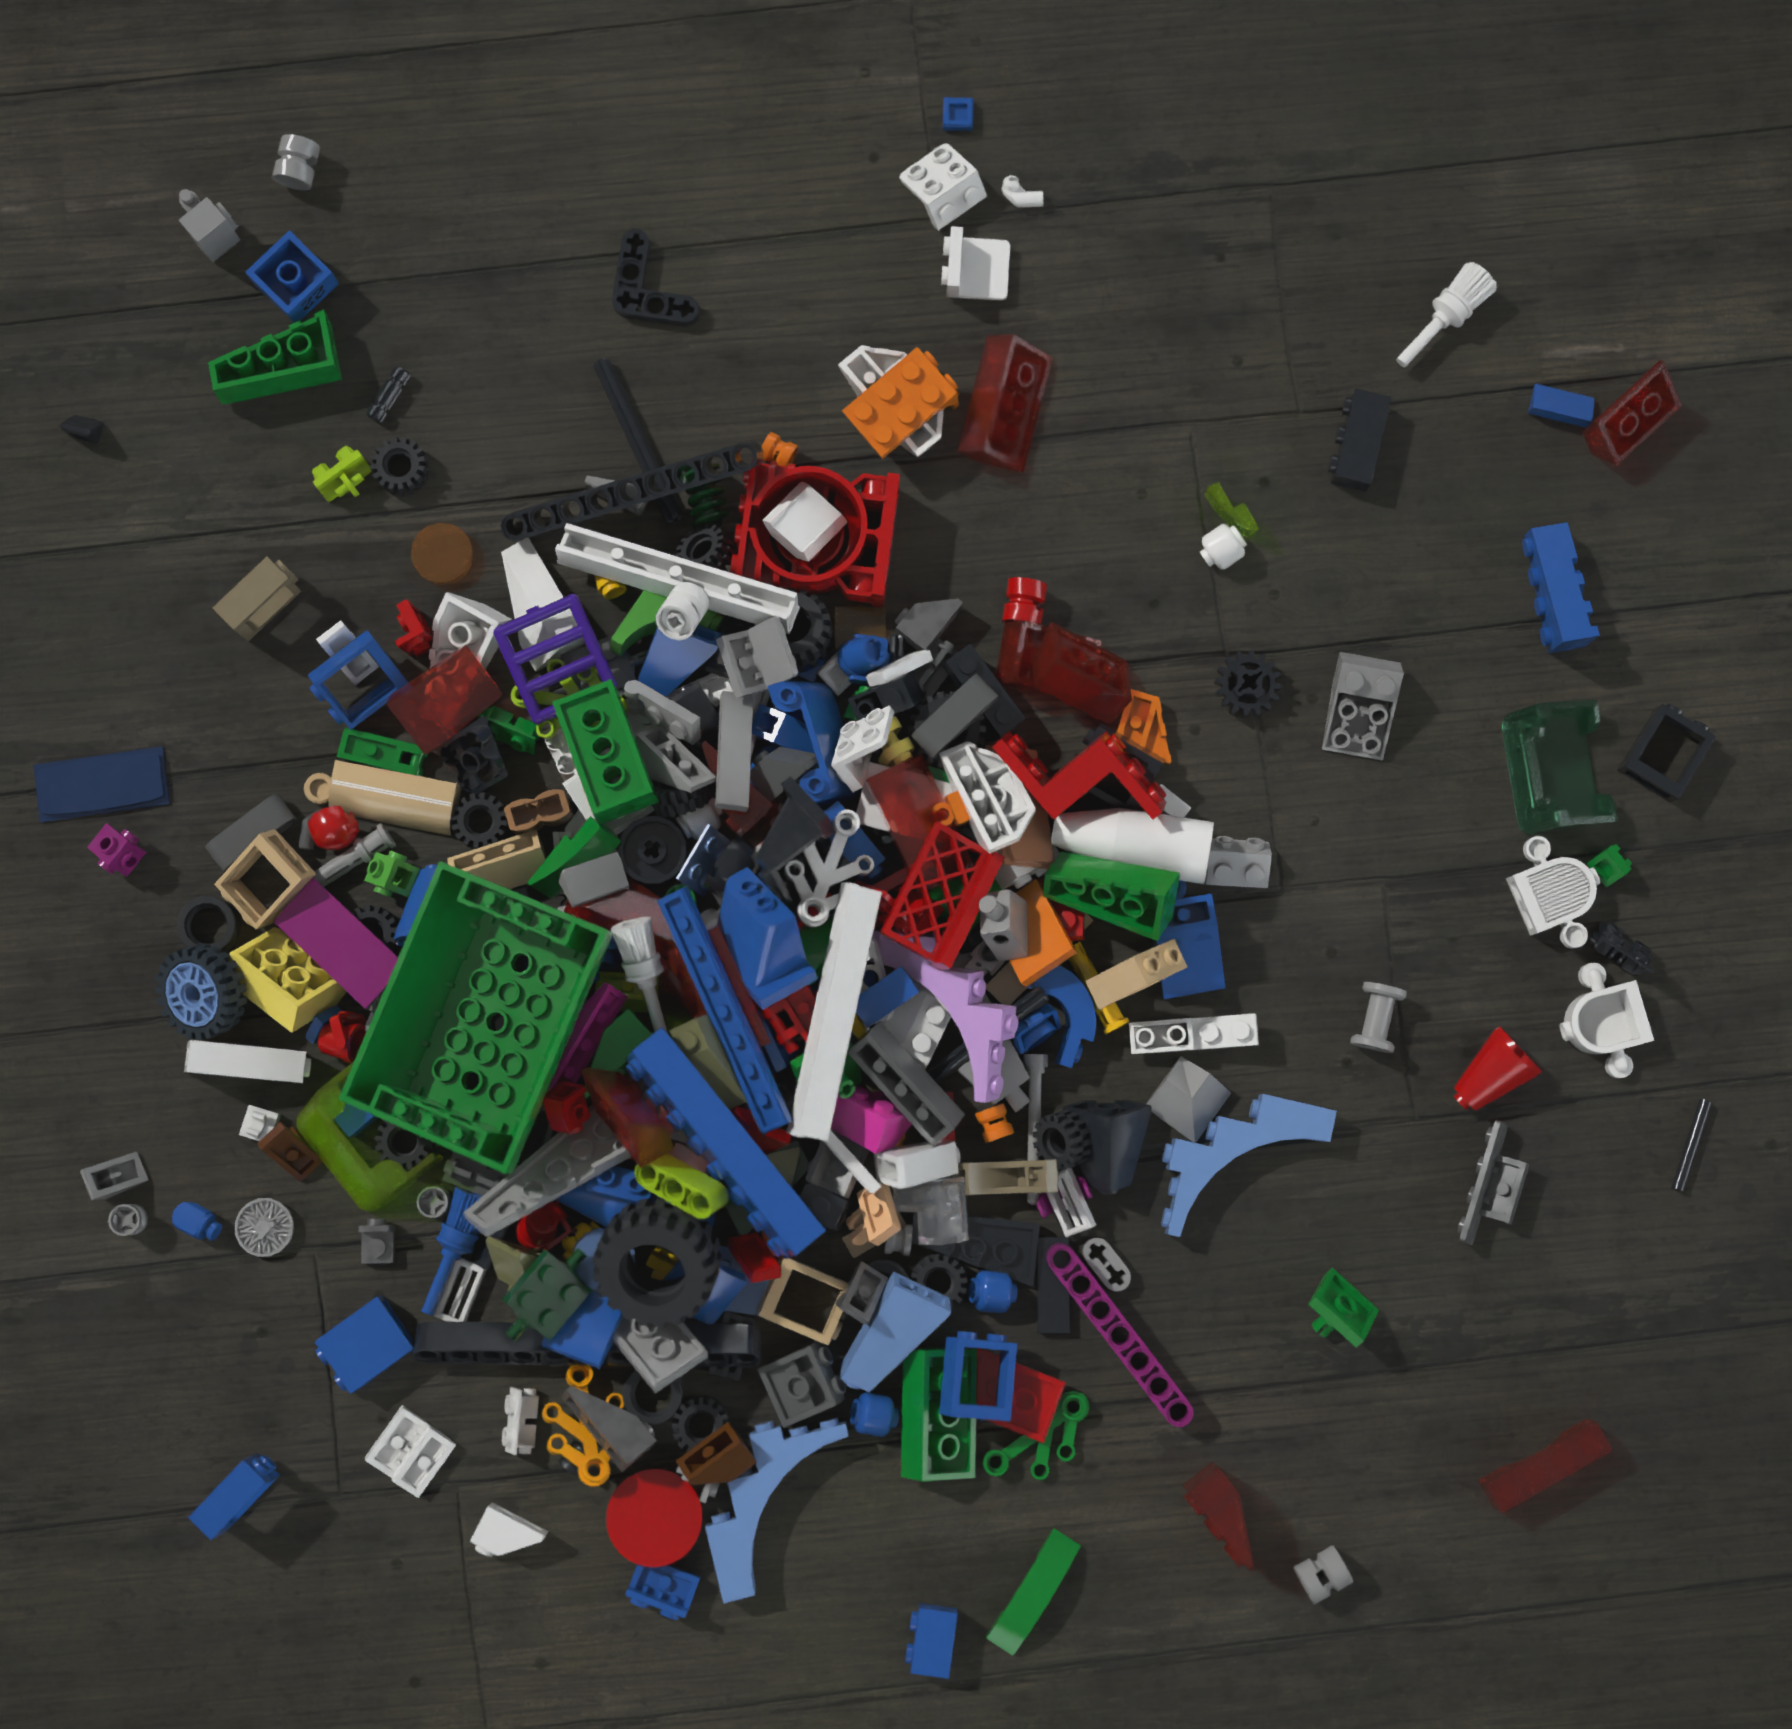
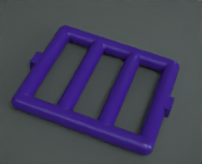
M570 594L541 608L539 605L526 610L527 614L500 625L493 631V635L534 724L539 725L557 717L553 705L543 710L540 709L534 693L596 666L602 682L611 679L615 687H618L579 597L575 594ZM567 609L571 610L577 624L576 627L515 653L508 638L509 635ZM583 637L590 655L528 682L521 664Z

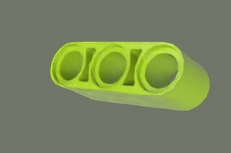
M657 1152L638 1163L635 1167V1179L640 1186L696 1218L705 1219L726 1206L729 1196L724 1185L666 1152Z

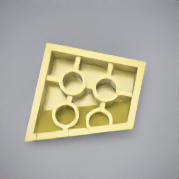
M276 927L229 953L230 958L228 962L235 960L238 964L235 972H242L244 977L239 980L240 984H246L247 991L242 992V994L291 1033L311 1022L315 1015L337 1005L347 992L283 930Z

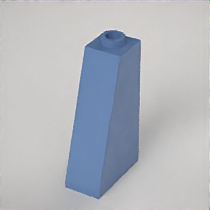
M893 1272L881 1293L867 1325L863 1324L840 1365L841 1380L853 1389L858 1390L861 1388L870 1392L949 1317L951 1313L950 1298Z

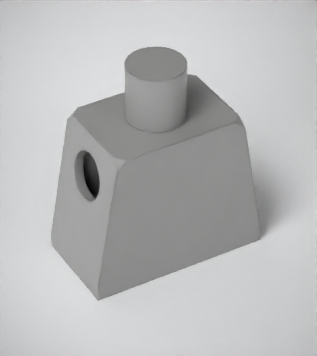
M1011 890L987 893V896L983 897L979 902L980 933L982 938L999 962L1028 957V902Z
M1010 1039L1003 1041L1005 1058L1001 1066V1077L1004 1083L1003 1090L1000 1094V1099L990 1102L995 1105L1005 1098L1013 1110L1017 1112L1030 1102L1029 1098L1019 1087L1030 1077ZM969 1060L957 1071L974 1087V1076Z

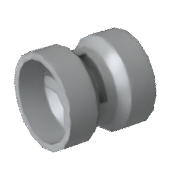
M441 1186L427 1187L418 1195L417 1208L425 1217H442L449 1212L452 1195L450 1191Z
M138 1204L118 1205L109 1214V1227L115 1234L120 1236L139 1234L147 1226V1212Z

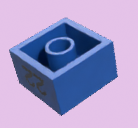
M290 230L245 272L252 283L292 323L301 321L339 284L333 273Z

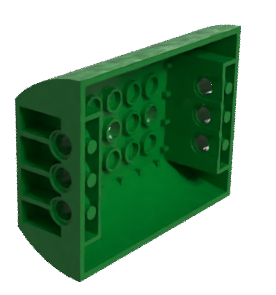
M439 861L338 1100L500 1172L512 1174L613 932ZM526 955L529 959V966L525 971L518 972L515 966L516 960L520 956ZM496 1014H501L504 1018V1025L500 1030L494 1031L491 1027V1020ZM475 1072L479 1076V1084L474 1090H470L466 1085V1079L469 1074Z

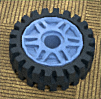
M198 944L173 952L164 959L165 962L159 967L161 973L156 975L155 981L161 984L155 986V993L162 996L156 1000L158 1006L164 1005L165 1007L161 1011L163 1017L170 1016V1020L167 1023L171 1028L178 1026L176 1032L180 1035L186 1034V1038L203 1040L227 1032L241 1020L239 1016H242L245 1012V1008L242 1005L247 1003V997L241 995V993L247 991L246 984H240L239 982L240 979L244 978L242 972H235L238 964L235 960L228 962L230 955L227 952L220 953L221 948L217 946L211 947V944Z

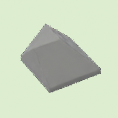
M1180 1056L1146 1104L1152 1105L1153 1114L1191 1142L1196 1143L1208 1127L1209 1122L1213 1120L1229 1098L1231 1092L1210 1073Z

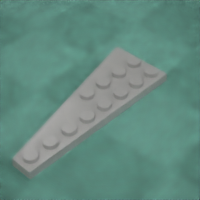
M628 1074L588 1108L591 1118L583 1123L584 1129L581 1132L572 1135L564 1132L556 1134L519 1165L512 1174L507 1175L463 1213L469 1223L488 1237L677 1131L666 1120L668 1113L661 1104L657 1107L645 1093L648 1088L641 1079L635 1081Z

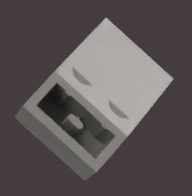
M1344 652L1339 653L1332 684L1322 750L1383 760L1404 675L1400 662Z

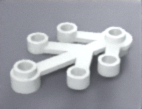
M842 810L834 818L833 828L836 833L824 864L815 847V842L802 851L817 881L813 893L803 875L805 869L800 861L792 860L784 868L785 877L793 881L801 899L797 908L798 917L807 926L817 927L822 925L827 920L829 911L836 908L839 894L825 898L830 886L856 875H868L874 868L873 859L868 855H861L855 862L836 869L847 838L854 835L860 826L859 816L852 810ZM840 821H848L851 826L850 829H842ZM859 861H866L869 864V869L862 870L859 867ZM797 866L800 871L799 875H792L789 872V867ZM808 907H816L818 915L810 916L807 911Z

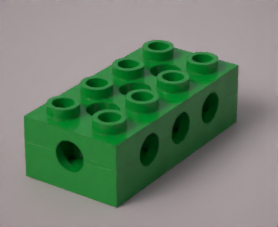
M611 679L552 702L592 814L600 825L659 802L621 697ZM600 721L597 726L591 727L594 722ZM611 748L608 754L600 756L605 749ZM621 776L617 783L610 784L615 777Z

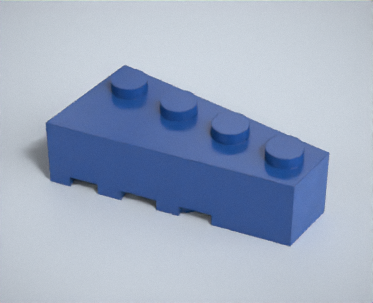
M1568 522L1531 528L1524 535L1522 549L1525 557L1529 556L1531 568L1528 569V579L1530 585L1535 586L1537 598L1534 599V608L1536 615L1541 616L1543 626L1540 629L1541 642L1543 646H1547L1548 654L1584 648L1598 638L1600 634L1597 626L1590 625V614L1593 613L1590 600H1583L1582 597L1585 581L1583 574L1580 570H1575L1573 565L1577 563L1578 557Z

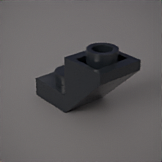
M699 682L680 689L678 694L672 697V700L700 717L701 738L698 741L703 749H706L718 741L719 715Z

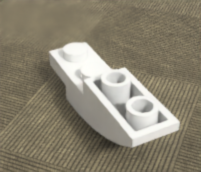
M1256 1013L1129 1023L1131 1054L1259 1045Z

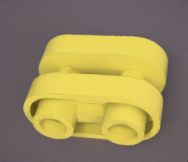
M893 716L887 742L881 747L883 752L877 761L880 765L901 770L908 765L907 761L913 757L912 752L915 747L909 737L902 740L898 739L897 735L902 729V725L896 716Z

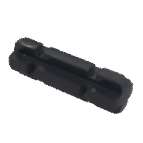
M399 366L394 367L390 374L391 379L386 380L375 398L376 403L371 404L367 411V416L377 423L383 422L387 415L385 413L386 410L391 409L402 391L401 386H405L410 378V374Z

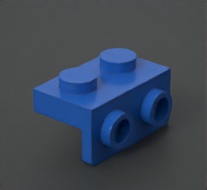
M637 1565L625 1595L630 1597V1602L638 1607L648 1609L649 1605L661 1609V1615L678 1620L679 1616L682 1618L686 1617L701 1576L672 1565L658 1568H647Z

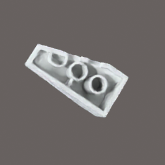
M525 538L501 552L515 619L527 614L526 610L537 605L541 608L563 598L529 538ZM567 609L518 631L521 648L524 650L576 627L577 624L571 610ZM582 637L530 660V663L537 672L546 667L552 659H560L562 654L583 646L585 641Z
M449 592L445 594L433 619L432 631H434L432 648L429 651V659L431 661L429 677L426 679L423 717L448 731L452 728L499 647L493 635L494 629L511 621V618L486 604Z

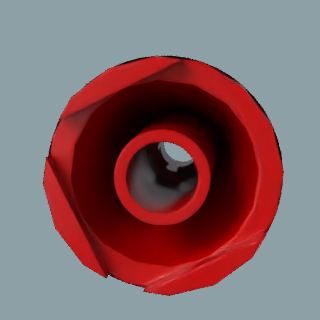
M1498 1026L1493 1030L1454 1086L1457 1094L1453 1097L1465 1110L1472 1107L1476 1111L1534 1079L1542 1070Z

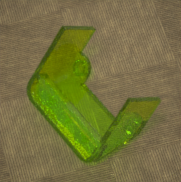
M351 1063L315 1093L298 1114L296 1125L298 1131L356 1205L364 1211L372 1212L384 1207L441 1161L443 1157L440 1153H431L409 1172H406L398 1162L393 1160L381 1161L372 1169L369 1167L333 1121L343 1112L346 1106L345 1102L338 1099L342 1091L341 1088L344 1087L353 1063Z

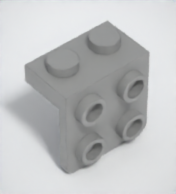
M777 616L771 617L746 631L725 635L716 639L736 699L767 691L769 685L787 681L797 676L796 660L790 650L785 628Z

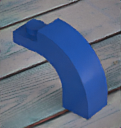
M1058 965L1027 986V988L1033 990L1036 987H1042L1047 995L1057 1001L1062 1008L1065 1016V1031L1054 1063L1072 1068L1073 1063H1078L1082 1054L1083 1045H1080L1081 1039L1094 1041L1096 1014L1093 1001L1083 983L1069 970Z

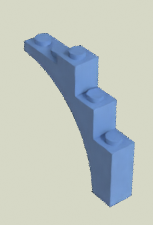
M1259 1094L1258 1100L1253 1099L1250 1106L1249 1117L1253 1118V1123L1216 1116L1214 1122H1209L1206 1132V1140H1210L1209 1146L1176 1138L1172 1139L1171 1144L1166 1143L1162 1162L1167 1163V1170L1178 1173L1177 1178L1171 1177L1168 1188V1195L1172 1196L1170 1209L1165 1208L1162 1216L1161 1226L1166 1227L1164 1234L1181 1236L1187 1214L1199 1192L1216 1172L1234 1158L1258 1146L1280 1140L1306 1139L1330 1142L1337 1111L1271 1095Z
M838 1418L819 1422L820 1428L808 1430L807 1425L790 1429V1435L785 1437L782 1425L774 1426L773 1421L755 1425L756 1431L750 1432L749 1436L754 1457L757 1461V1470L752 1471V1467H750L732 1482H728L736 1516L731 1517L730 1512L720 1513L712 1516V1522L707 1523L705 1526L723 1603L755 1595L756 1585L753 1571L754 1538L760 1515L769 1496L782 1478L804 1457L826 1444L848 1437L849 1432L846 1421L839 1423Z

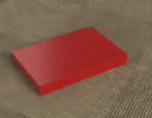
M977 1348L976 1404L995 1406L1000 1356L982 1348ZM1016 1362L1011 1421L985 1420L1044 1443L1067 1382Z

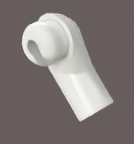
M1008 176L1004 179L1002 192L1014 206H1043V191L1026 192L1019 185V179L1016 176Z

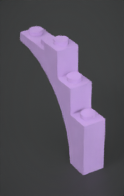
M881 929L873 930L872 936L878 942L883 965L895 969L903 966L909 976L928 988L946 1007L958 1026L970 1057L974 1076V1101L987 1103L1000 1099L1004 1084L1001 1077V1066L1005 1058L1003 1041L1015 1038V1033L1018 1029L1016 1006L982 1002V997L986 991V983L983 979L984 971L957 967L938 970L929 965L930 962L880 934ZM891 929L893 932L899 934L900 936H904L897 929ZM924 933L919 938L922 948L932 953L936 945L934 934ZM912 937L907 938V940L914 943Z

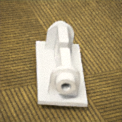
M510 1387V1395H507L505 1398V1413L508 1414L507 1427H504L502 1431V1444L505 1446V1451L513 1455H517V1448H519L518 1453L531 1454V1448H535L536 1425L525 1424V1418H537L539 1396L536 1395V1389L524 1388L522 1394V1390Z

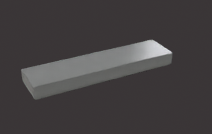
M722 691L720 695L715 808L746 812L749 808L753 695L736 699L734 692Z

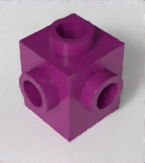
M108 823L103 826L87 847L100 858L97 863L110 874L118 871L126 877L146 854L137 845L140 840L138 837L125 828L120 832Z

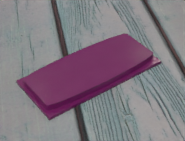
M313 877L273 922L359 1004L367 1009L386 988L398 956Z

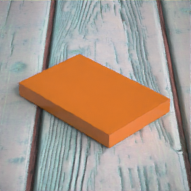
M1037 879L1016 892L1017 895L1028 902V957L1011 959L1009 961L1021 984L1025 987L1077 953L1050 899L1043 897L1044 888Z

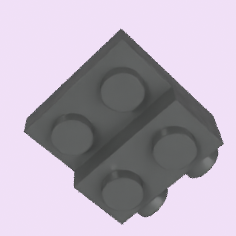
M819 1341L757 1369L783 1428L836 1406L845 1400L843 1394L846 1393V1385L839 1375L835 1376L830 1365L833 1363L832 1353L828 1347H822Z

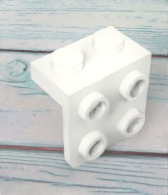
M942 144L900 174L901 182L924 203L932 225L938 230L987 197L978 171L949 144Z
M951 226L950 237H944L943 255H949L948 266H942L941 285H947L946 297L1005 300L1008 291L1010 243L1006 240L964 238L963 227Z
M891 706L883 709H874L866 718L856 722L850 721L840 730L831 766L836 771L840 781L846 783L852 792L863 788L872 752L883 747L887 742L894 715V710Z

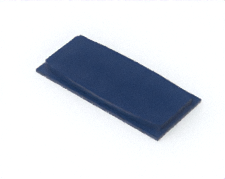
M163 746L33 765L40 823L170 804Z

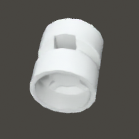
M682 582L674 586L656 614V623L660 631L675 640H684L690 637L709 608V598L706 592L698 585L690 582Z

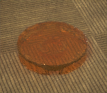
M436 523L427 526L417 534L412 543L411 558L414 567L424 579L434 584H450L457 582L467 574L473 561V548L471 541L460 528L448 523Z

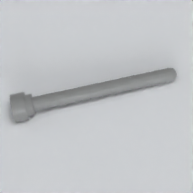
M1023 1054V1066L1026 1067L1030 1077L1028 1161L1040 1160L1036 1154L1040 1151L1039 1147L1034 1148L1033 1145L1034 1142H1037V1138H1033V1132L1038 1131L1034 1127L1036 1123L1040 1122L1039 1119H1041L1042 1073H1045V1067H1048L1047 1054ZM1027 1193L1028 1203L1036 1205L1040 1193Z

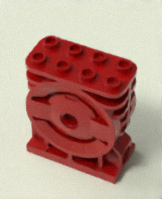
M770 461V464L760 463L759 466L744 472L743 482H745L747 494H741L739 512H741L740 519L743 522L736 525L735 542L737 543L736 549L739 551L738 555H732L731 573L786 590L788 588H795L796 593H800L801 589L808 590L809 595L822 594L838 588L847 600L871 603L872 607L884 608L900 490V474L887 473V476L863 473L850 483L840 474L823 467H796V464L790 463L789 466H780L776 461ZM801 481L810 485L827 501L829 500V492L835 493L834 506L847 520L849 528V543L844 556L835 566L819 575V569L832 563L841 552L844 542L843 527L821 549L818 556L809 562L796 558L776 540L781 556L792 565L790 573L785 571V565L776 557L771 546L770 533L762 521ZM866 510L882 512L881 525L876 530L868 529ZM867 548H874L877 551L875 568L861 566Z

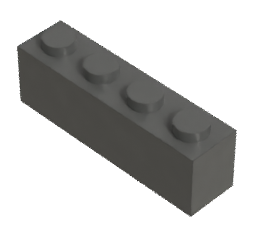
M881 1021L860 1037L847 1052L932 1147L953 1131L965 1114Z

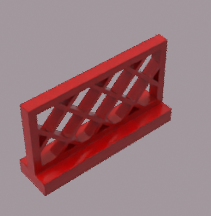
M939 821L934 822L880 934L930 962L929 965L938 970L951 969L980 910L979 902L983 897L987 896L1005 857L996 851L988 853L980 845ZM939 832L949 838L951 851L938 854L935 839ZM957 843L963 845L964 847L958 848ZM969 849L978 854L979 857L974 867L965 870L960 851ZM929 851H931L932 856L926 858ZM954 854L959 872L945 876L940 857ZM933 860L939 878L924 882L921 867L924 862ZM971 872L969 878H967L966 873ZM960 875L964 888L960 895L951 897L946 879ZM917 878L918 884L913 885ZM940 881L945 899L931 903L926 885ZM920 887L925 906L911 910L907 896L910 890ZM958 899L957 902H956V904H955V906H954L953 900ZM946 903L950 914L948 921L937 925L932 907ZM903 906L905 912L899 913ZM926 909L931 927L917 931L912 913ZM906 915L911 934L900 936L893 932L891 928L896 918ZM944 927V929H943V931H942V933H941V935H940L939 928ZM933 931L936 945L932 953L922 948L919 939L920 934ZM912 937L914 943L907 940V938Z

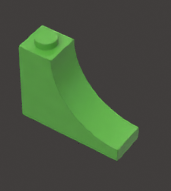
M644 590L612 636L610 651L621 657L636 641L654 634L657 628L656 614L667 597ZM707 610L698 625L717 632L724 617L721 613Z

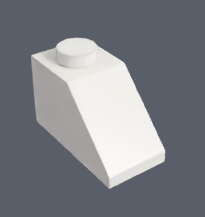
M492 1502L485 1510L470 1542L476 1544L475 1549L486 1556L492 1557L493 1554L500 1556L543 1541L548 1531Z

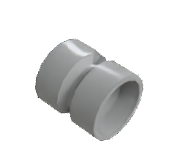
M293 134L282 135L278 149L281 159L275 161L272 179L278 184L291 189L310 190L315 173L311 166L317 164L320 146L316 142L302 136Z
M1333 1545L1319 1552L1317 1560L1307 1559L1293 1567L1314 1605L1329 1597L1331 1589L1340 1591L1354 1582L1345 1563ZM1322 1570L1326 1577V1580L1321 1582L1316 1576V1573Z

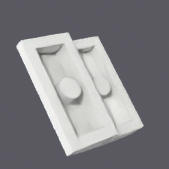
M402 1405L365 1456V1461L391 1477L392 1482L419 1498L456 1444L427 1421Z

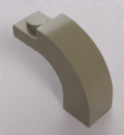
M1056 1160L959 1163V1173L952 1175V1195L1058 1192L1057 1182L1059 1174Z

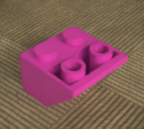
M862 1084L855 1086L854 1093L846 1099H842L837 1095L830 1128L873 1153L878 1154L894 1148L912 1123L882 1090L873 1093Z

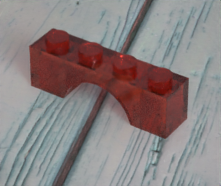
M1585 1419L1559 1434V1437L1552 1444L1538 1453L1519 1462L1504 1465L1481 1478L1478 1482L1492 1507L1500 1513H1504L1613 1450L1597 1422Z

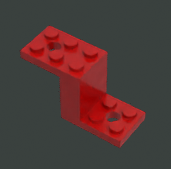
M1009 731L992 746L1053 820L1111 771L1152 820L1160 815L1167 802L1164 798L1167 795L1157 782L1151 784L1143 775L1146 773L1143 765L1135 757L1131 760L1123 751L1126 746L1116 734L1110 736L1107 731L1104 732L1050 778L1046 775L1049 772L1047 767L1039 758L1033 759L1026 751L1028 745L1018 734L1013 736Z

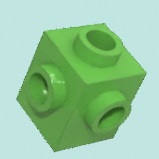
M389 851L387 856L376 852L373 860L368 865L364 881L375 885L374 892L391 898L392 894L396 893L409 897L420 868L406 863L407 857L399 853Z

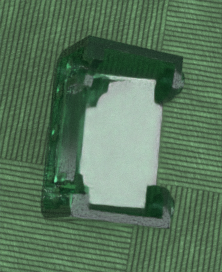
M1597 699L1538 703L1511 712L1504 717L1502 734L1517 822L1523 833L1539 834L1603 825L1618 821L1616 804L1613 798L1607 793L1596 794L1586 735L1596 731L1601 720Z

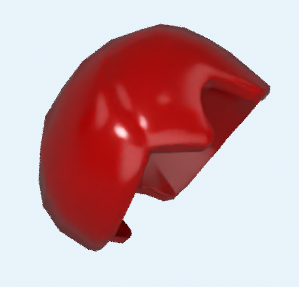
M341 806L323 808L314 813L308 821L310 835L314 843L322 849L330 851L348 847L358 836V821L352 812L348 815Z

